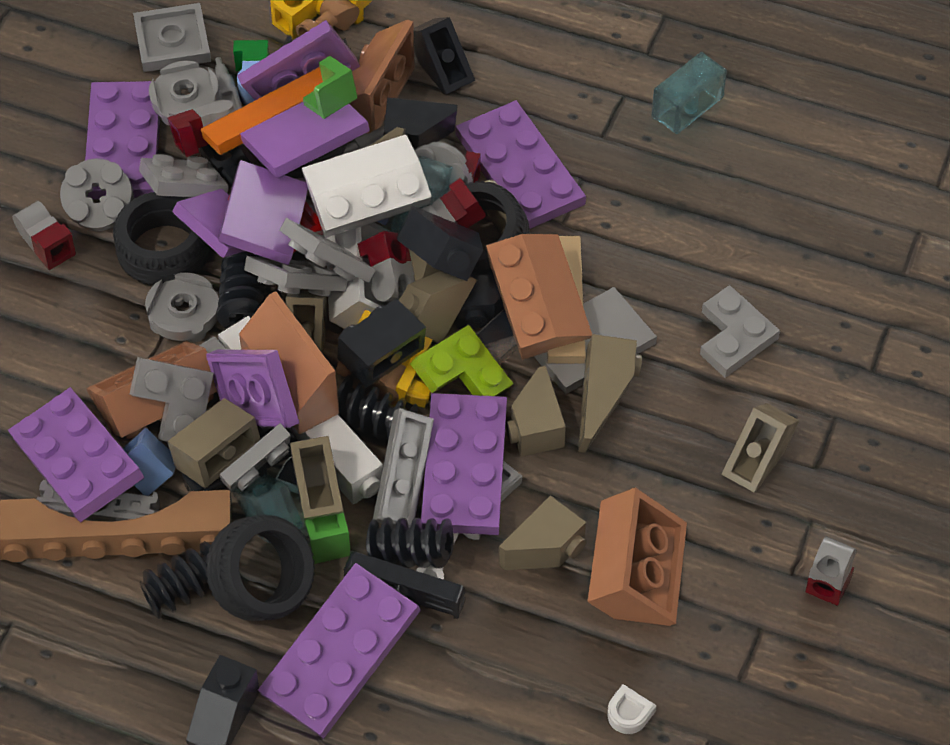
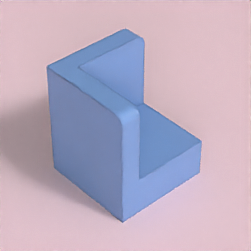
M147 428L143 429L122 448L139 467L145 477L134 485L143 495L149 496L174 474L175 465L170 450Z

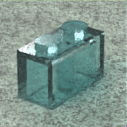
M700 52L654 88L652 116L675 134L680 133L724 97L727 70L706 54Z

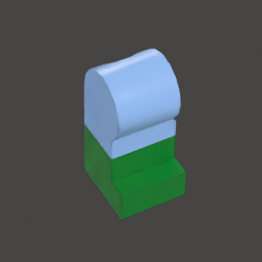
M234 40L235 70L240 71L238 74L269 56L268 40ZM237 77L240 102L243 105H247L255 101L242 87Z

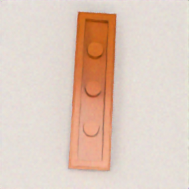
M320 67L201 128L203 139L219 155L243 144L240 133L302 103L303 97L313 92L314 88L323 82Z

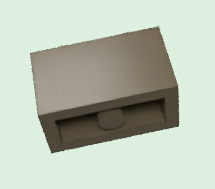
M223 398L167 442L175 468L206 488L220 477V473L261 439L255 417L226 398Z

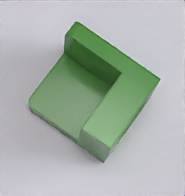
M331 56L319 62L323 82L317 85L313 92L303 97L304 106L323 119L357 99L352 70Z
M344 512L304 520L309 543L312 548L311 551L314 554L312 556L315 559L314 564L350 556L349 531Z

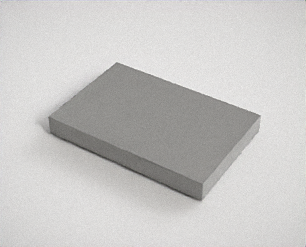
M615 287L583 303L592 334L637 340L636 354L656 344L657 336ZM590 339L585 340V352ZM547 352L534 356L541 366H546L548 374L565 395L583 385L585 363H548Z

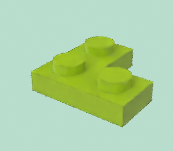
M469 325L415 357L410 363L431 393L438 391L458 377L472 395L499 396L513 385V382Z

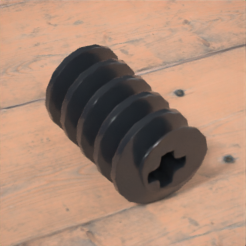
M242 251L227 256L222 260L217 318L224 328L228 329L247 316L251 318L265 301L264 292L266 284L258 282L257 275L244 270L247 256H262Z
M351 375L346 376L337 391L338 415L344 422L347 421L349 427L353 429L360 427L361 432L364 434L374 433L376 439L382 441L387 438L388 441L394 411L399 408L405 410L406 399L401 398L393 406L392 393L388 392L382 400H379L380 389L378 387H373L367 395L365 394L366 387L361 382L354 389L352 388L353 377ZM414 404L409 411L417 413L418 405Z
M386 517L382 521L381 528L377 520L372 519L366 538L368 556L399 566L402 564L406 568H411L415 565L420 568H427L430 565L436 569L443 568L452 555L454 546L453 525L449 518L442 520L440 530H438V524L434 518L427 520L425 529L420 518L412 520L410 529L406 518H399L396 527H394L393 520L390 517Z
M204 541L199 545L200 555L192 548L187 549L185 552L186 562L178 555L171 558L172 569L164 562L158 563V576L150 569L143 571V583L140 581L141 589L152 612L158 619L162 618L161 605L163 604L172 612L176 611L175 598L177 597L186 605L191 604L189 592L192 590L200 598L205 597L204 584L208 580V577H206L207 554L210 552L209 548L211 547L208 542Z

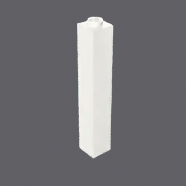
M249 316L218 334L219 341L227 350H241L239 333L251 319ZM338 414L302 434H299L294 426L290 427L298 441L329 436L339 489L353 505L363 498L372 497L378 492L383 464Z

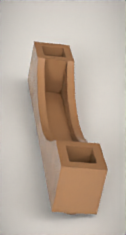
M230 490L191 491L176 503L158 512L136 519L114 522L83 520L80 523L75 517H70L50 509L35 498L0 500V560L22 562L26 559L46 558L56 561L62 560L65 557L83 556L98 559L106 555H126L129 557H138L151 553L179 555L186 552L189 548L199 551V545L202 542L206 541L211 545L218 533L233 522Z

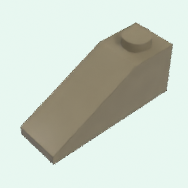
M592 334L586 349L578 452L586 453L628 390L633 376L639 377L642 355L636 354L637 340Z

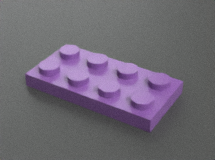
M151 81L91 82L85 160L105 159L118 164L132 184L134 198L154 192L139 172L141 158H153V155L158 154L160 116L155 113L149 96ZM99 186L94 187L88 193V197L92 199H100V197L106 196V191H102Z
M517 100L455 126L456 136L465 149L481 154V172L486 179L495 180L498 185L507 189L517 199L527 216L530 229L585 205L586 195Z
M71 387L8 430L13 440L80 523L145 478L139 467Z
M431 393L430 418H433L434 422L425 466L421 515L424 529L427 520L430 518H434L437 521L438 530H440L442 520L449 518L453 525V533L499 535L507 397Z
M355 563L259 687V693L324 739L421 611L419 606Z

